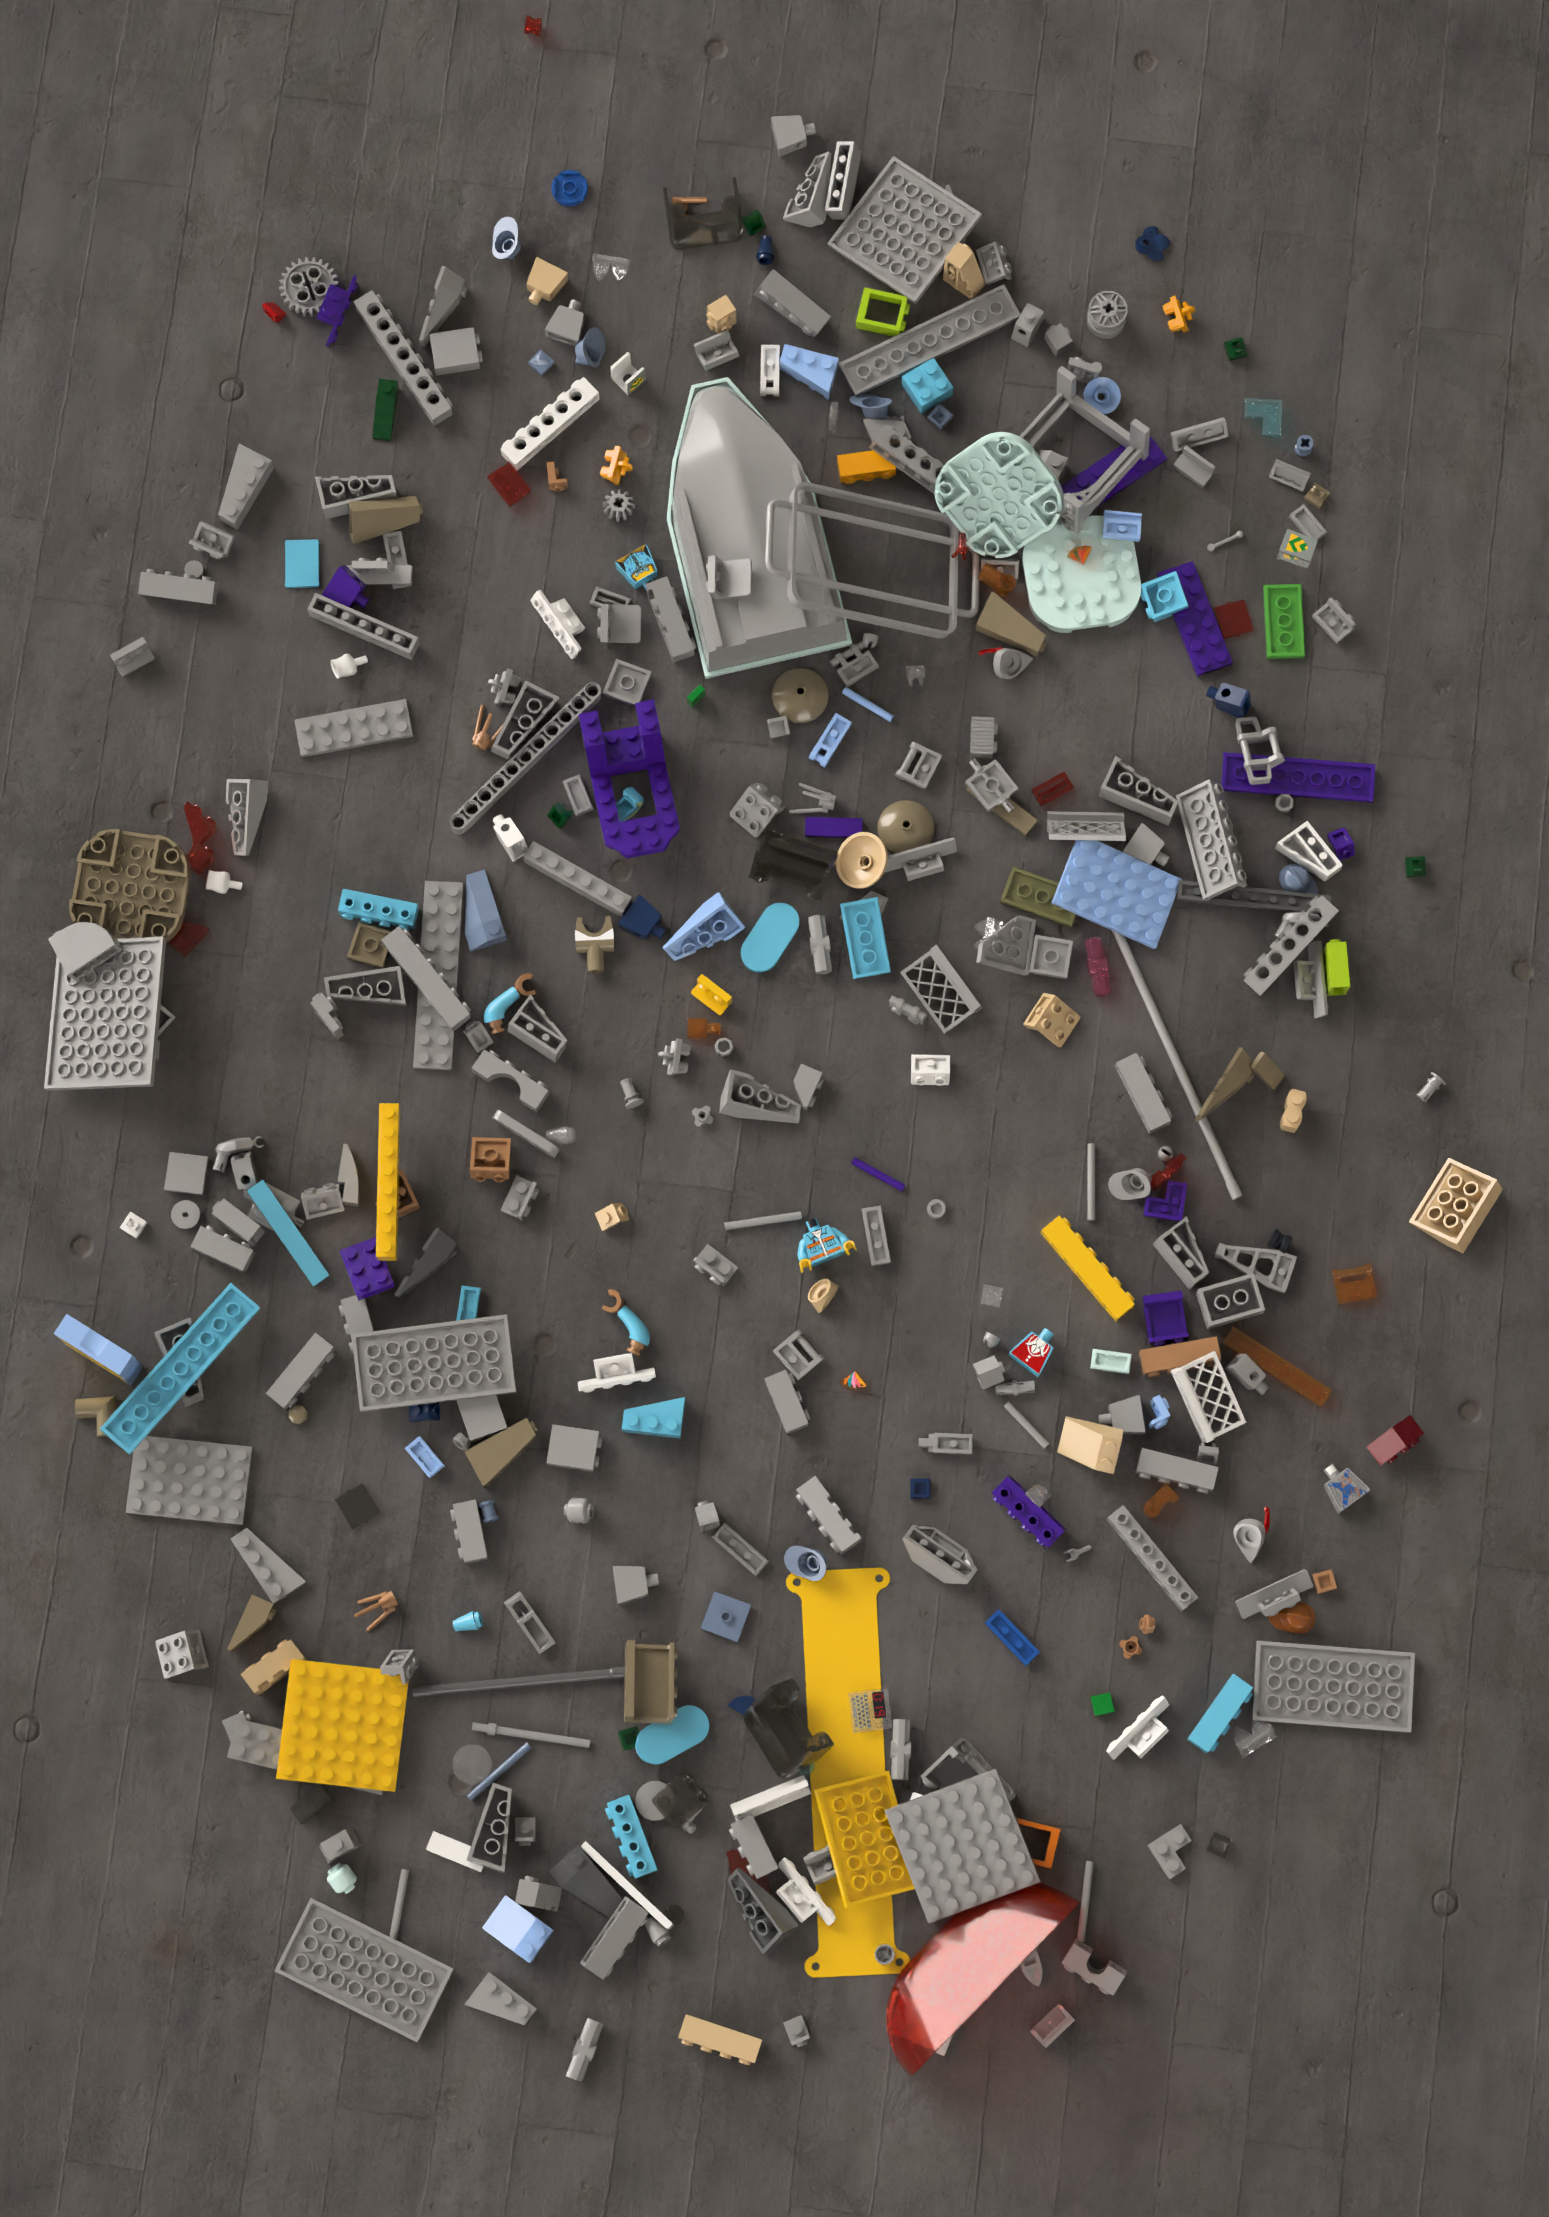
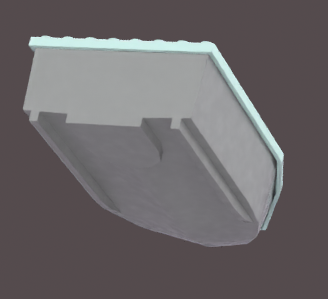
M728 377L691 385L672 461L667 510V524L705 679L852 645L846 618L800 609L794 606L787 596V579L772 575L766 568L765 547L768 504L775 499L790 501V494L798 484L811 482L805 475L800 461L783 439ZM804 490L798 491L799 504L818 508L815 493ZM775 507L773 565L777 569L787 571L789 509ZM797 511L796 573L836 581L821 517ZM708 556H716L721 561L749 558L752 561V594L750 596L719 600L712 597L706 590V582L708 581L706 564L708 563ZM795 581V591L802 600L844 609L839 590Z

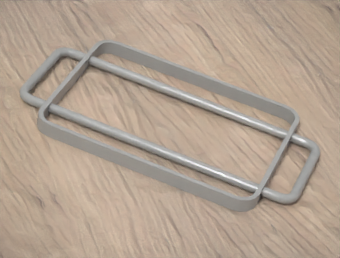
M809 482L798 484L790 494V501L775 499L767 506L765 565L772 575L787 579V596L790 602L800 609L934 638L949 636L956 629L957 616L971 618L977 614L979 609L980 555L966 544V541L958 540L959 530L945 513L942 514L936 511ZM798 491H809L940 521L948 526L950 538L799 504ZM775 507L789 509L787 571L777 569L773 565ZM797 511L950 545L949 606L796 573ZM958 547L968 549L972 553L970 610L957 608ZM795 581L949 614L948 631L805 601L798 597L795 591Z

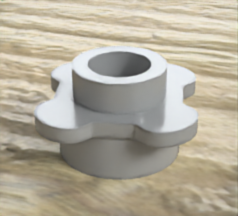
M709 1106L692 1110L696 1126L700 1127L701 1125L713 1122Z

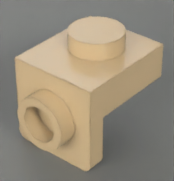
M612 1203L595 1213L602 1231L608 1230L620 1222L629 1220L628 1211L623 1203Z

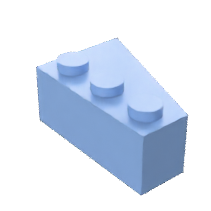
M785 344L780 358V370L808 385L810 389L819 392L824 398L829 400L838 369L839 358Z

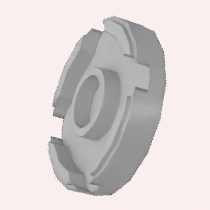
M650 1781L642 1785L635 1798L639 1813L645 1819L651 1821H659L668 1817L675 1805V1797L671 1788L660 1781Z

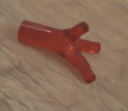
M960 533L958 547L951 557L955 558L961 553L963 560H966V551H969V548L966 546V534Z

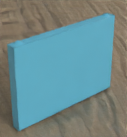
M319 539L285 540L286 588L319 587Z

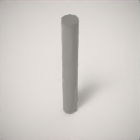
M1010 1401L1004 1405L1008 1412L1044 1449L1050 1444Z

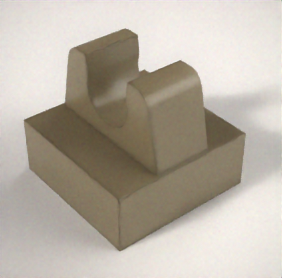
M1314 483L1304 497V500L1320 509L1330 495V492Z

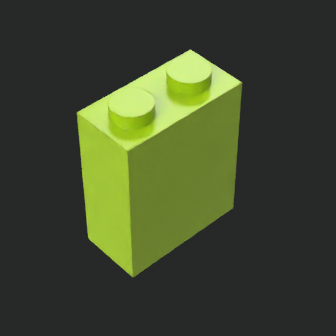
M1333 939L1326 943L1323 949L1325 984L1327 986L1326 995H1346L1350 988L1346 941L1341 942L1340 939Z

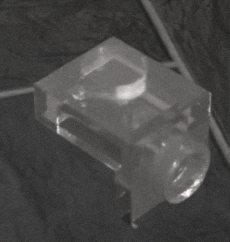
M1038 1481L1025 1495L1040 1508L1053 1494Z

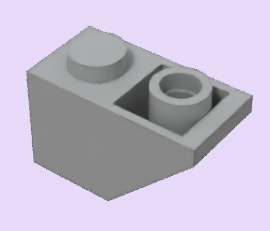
M801 1064L794 1078L793 1085L803 1110L807 1111L809 1106L813 1107L816 1100L814 1094L816 1089H821L824 1079H822V1072Z

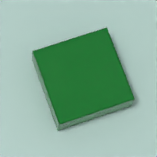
M698 685L687 696V702L691 707L705 695V688Z
M1110 1692L1090 1697L1095 1716L1115 1712Z

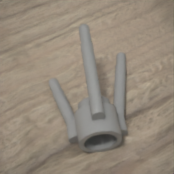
M799 783L800 787L812 791H803L802 793L818 798V806H822V808L790 810L789 813H828V809L833 810L836 795H831V793Z

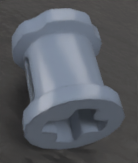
M1302 435L1298 438L1295 446L1297 455L1306 457L1311 453L1313 447L1312 437Z
M488 1500L478 1504V1508H481L483 1524L500 1519L495 1511V1500Z

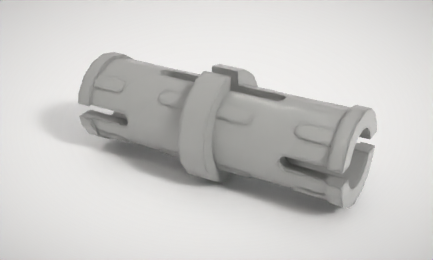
M1012 1380V1382L998 1383L995 1385L996 1395L1013 1394V1396L1022 1393H1035L1034 1380L1024 1382Z

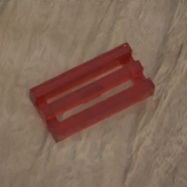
M1062 772L1031 789V792L1035 795L1041 807L1071 791L1074 787L1066 773ZM1064 778V781L1060 782L1059 784L1049 788L1048 790L1040 794L1038 793V791H1040L1041 789ZM1066 784L1068 785L1067 787L1042 800V797L1050 794L1051 792L1061 788Z

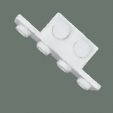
M541 590L536 591L531 598L534 608L539 612L571 659L576 658L581 651V647L573 636L583 632L585 629L584 625L565 598L550 604Z
M632 1353L595 1359L593 1361L597 1378L579 1381L578 1388L579 1391L591 1392L595 1388L609 1389L617 1384L630 1385L633 1381L641 1380L646 1382L656 1377L655 1369L648 1368L635 1371Z
M1163 1695L1155 1699L1151 1706L1141 1713L1137 1720L1131 1726H1128L1117 1740L1111 1742L1106 1751L1113 1760L1127 1747L1139 1758H1142L1169 1732L1167 1727L1157 1719L1169 1706L1168 1701Z
M783 1858L778 1863V1867L787 1876L789 1881L776 1891L777 1895L801 1923L816 1911L824 1922L830 1926L837 1919L834 1911L823 1903L820 1894L813 1891L809 1886L808 1880L797 1872L795 1865L790 1860Z

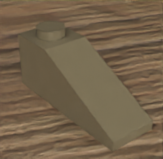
M251 1595L227 1649L234 1652L268 1624L269 1620L272 1621L277 1611L274 1609L276 1605Z

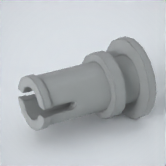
M1433 1072L1430 1073L1432 1078H1428L1427 1084L1416 1094L1425 1103L1436 1090L1440 1089L1439 1086L1441 1084L1443 1086L1446 1085L1444 1080Z
M626 1078L620 1081L626 1096L624 1099L628 1102L625 1105L626 1109L636 1108L643 1104L644 1100L639 1098L640 1095L636 1092L632 1079Z

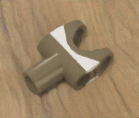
M605 916L604 926L597 933L588 932L584 927L583 918H577L575 929L576 953H587L588 973L599 974L605 972L604 952L615 951L614 933L610 916Z

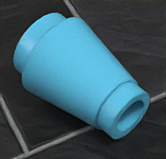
M472 1611L453 1620L454 1630L456 1632L479 1630V1627H483L481 1613L479 1611Z

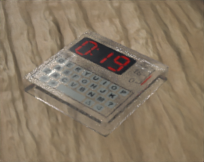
M888 1689L848 1693L853 1733L892 1729Z

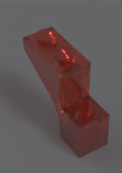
M187 801L184 805V811L193 838L192 847L187 857L191 869L199 876L215 860L212 855L214 852L205 843L217 832V829L214 826L216 823L211 817H204L201 814L202 809L195 803L192 805Z

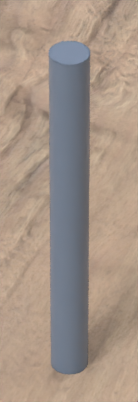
M526 1742L474 1788L467 1797L473 1801L531 1749L529 1744Z

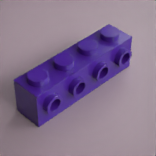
M1008 1475L992 1492L994 1501L1000 1506L1004 1505L1008 1509L1007 1513L1016 1520L1018 1518L1023 1523L1021 1525L1022 1528L1028 1533L1032 1532L1037 1537L1035 1540L1042 1547L1046 1545L1049 1548L1066 1531V1528L1011 1475Z

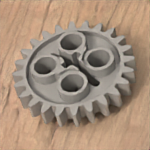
M305 257V262H302L299 258L297 265L291 262L292 268L286 267L287 273L281 274L283 279L279 280L280 285H282L279 287V291L282 292L280 296L281 299H285L284 304L289 305L290 311L295 308L296 314L302 311L303 316H305L307 312H310L311 317H313L315 311L318 314L329 285L332 284L337 287L340 285L336 281L338 277L337 274H334V269H329V263L323 266L322 259L317 263L315 257H313L312 261ZM303 273H306L316 298L315 301L311 298ZM314 273L319 274L316 278L310 277ZM296 279L302 280L299 284L293 283ZM325 290L323 294H317V291ZM301 296L308 297L306 300H299Z

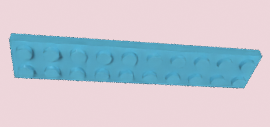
M230 1283L102 1425L100 1431L131 1455L256 1315L260 1307Z

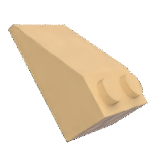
M1066 1416L1057 1452L1094 1470L1114 1474L1122 1442L1123 1429Z

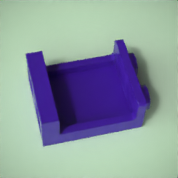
M1182 1291L1143 1296L1142 1303L1149 1345L1154 1344V1347H1159L1171 1341L1174 1344L1183 1343L1185 1339L1189 1338L1182 1303Z

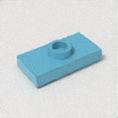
M462 1285L456 1321L477 1318L481 1288Z

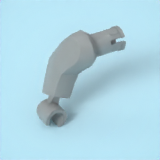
M1301 912L1285 913L1281 917L1283 922L1274 936L1281 940L1285 936L1282 932L1290 924L1294 926L1298 922L1296 917ZM1310 914L1312 921L1317 922L1321 919L1318 914Z
M257 1136L254 1140H251L250 1137L235 1138L218 1144L215 1149L217 1156L212 1169L225 1172L229 1156L237 1152L251 1150L252 1146L262 1148L264 1145L258 1146L256 1140L263 1139V1137Z

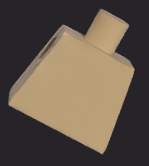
M536 257L527 281V290L531 292L528 299L529 302L538 305L542 298L552 301L567 283L568 272Z

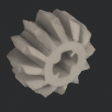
M619 489L618 493L615 494L612 490L611 496H605L606 501L603 502V507H605L604 513L609 514L610 520L616 517V521L619 522L620 517H622L626 521V515L632 516L631 510L635 509V504L632 503L634 501L633 497H628L629 492L626 491L622 494L621 489Z

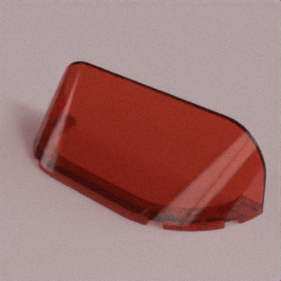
M1043 1883L1033 1884L956 1913L907 1963L896 1978L889 1995L886 2026L888 2039L895 2057L909 2077L913 2076L1075 1909L1080 1903L1079 1900L1052 1886Z

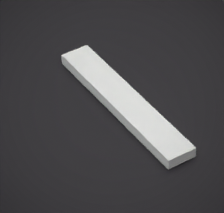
M586 1841L581 1845V1848L667 1930L674 1926L671 1921Z

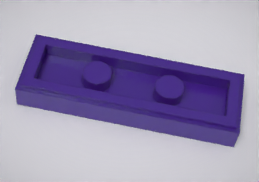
M805 817V837L848 838L855 833L862 832V818Z

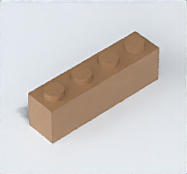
M1217 1336L1140 1350L1139 1357L1143 1376L1148 1375L1149 1378L1160 1376L1161 1372L1166 1371L1168 1374H1172L1171 1370L1177 1367L1180 1368L1213 1351L1216 1352L1219 1361H1221ZM1213 1358L1206 1360V1367H1213L1215 1365ZM1191 1367L1187 1369V1371L1196 1370L1198 1368Z

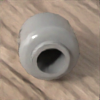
M571 1498L568 1504L564 1506V1515L567 1516L570 1523L585 1524L594 1516V1505L587 1498Z

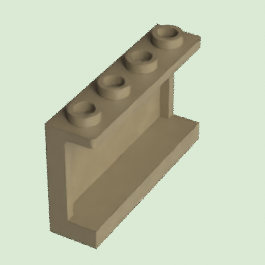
M627 1640L625 1645L624 1722L672 1724L673 1719L677 1718V1706H674V1699H677V1687H674V1680H677L678 1668H674V1660L677 1661L678 1649H674V1642H670L669 1645L635 1644V1640Z

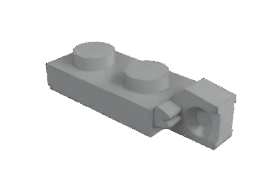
M929 1434V1438L918 1439V1447L928 1448V1452L972 1455L973 1434Z

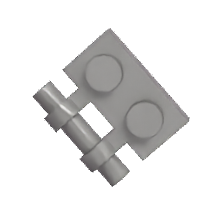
M862 641L856 645L849 646L850 649L842 654L838 653L830 661L832 667L838 664L842 666L837 670V673L846 687L879 668L869 650L863 654L860 652L865 648ZM853 655L856 657L854 660L847 663L846 659Z
M891 996L889 1007H891L892 1012L897 1015L903 1014L907 1016L908 1020L916 1025L918 1023L923 1025L927 1014L920 1011L919 1007H913L905 1003L904 999Z

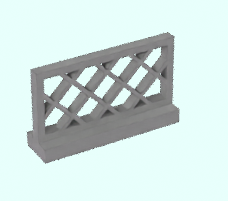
M1047 811L1049 840L1126 841L1124 813Z
M937 945L900 972L944 1034L982 1009V1006ZM931 956L935 961L934 969L923 968L924 960ZM912 969L920 970L918 981L910 980L906 974ZM922 971L933 972L931 983L921 981ZM936 973L946 976L945 985L934 983ZM920 984L931 985L929 996L919 993ZM933 986L944 987L942 998L932 997ZM947 988L956 990V1000L945 999ZM931 999L942 1001L940 1011H933L930 1008ZM945 1001L955 1003L954 1013L943 1012ZM958 1003L966 1004L970 1011L964 1015L956 1014ZM942 1015L953 1016L952 1024L945 1028L941 1023Z

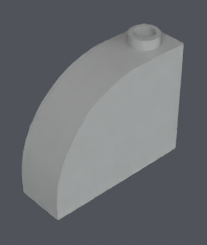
M80 922L67 926L62 930L56 931L48 939L67 976L75 981L123 950L111 933L101 926L89 922Z

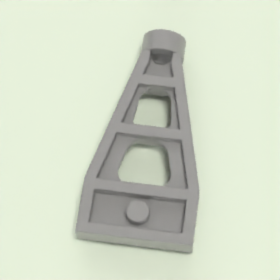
M1222 1243L1218 1244L1214 1256L1226 1261L1246 1275L1254 1273L1256 1282L1265 1288L1282 1294L1286 1292L1297 1256L1288 1253L1284 1254L1279 1250L1230 1246ZM1225 1250H1228V1254L1225 1256ZM1239 1253L1253 1256L1250 1267H1246L1237 1261ZM1267 1258L1273 1261L1274 1264L1270 1275L1265 1276L1256 1270L1255 1265L1258 1259Z

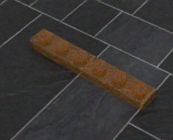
M1234 1326L1222 1343L1237 1354H1247L1259 1368L1319 1407L1323 1406L1332 1392L1331 1389Z

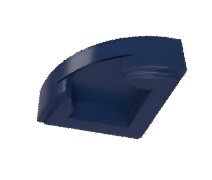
M740 1696L733 1699L728 1706L745 1716L755 1698Z

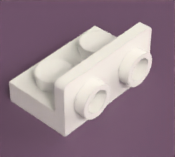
M911 1055L912 1085H949L950 1055Z

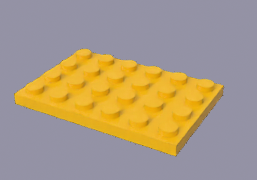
M889 1771L814 1790L845 1908L915 1889L885 1814L886 1809L898 1805Z

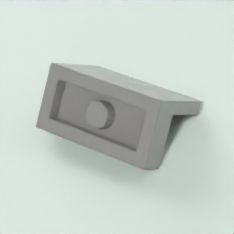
M1188 446L1183 448L1182 454L1173 464V468L1201 488H1204L1211 479L1216 468Z

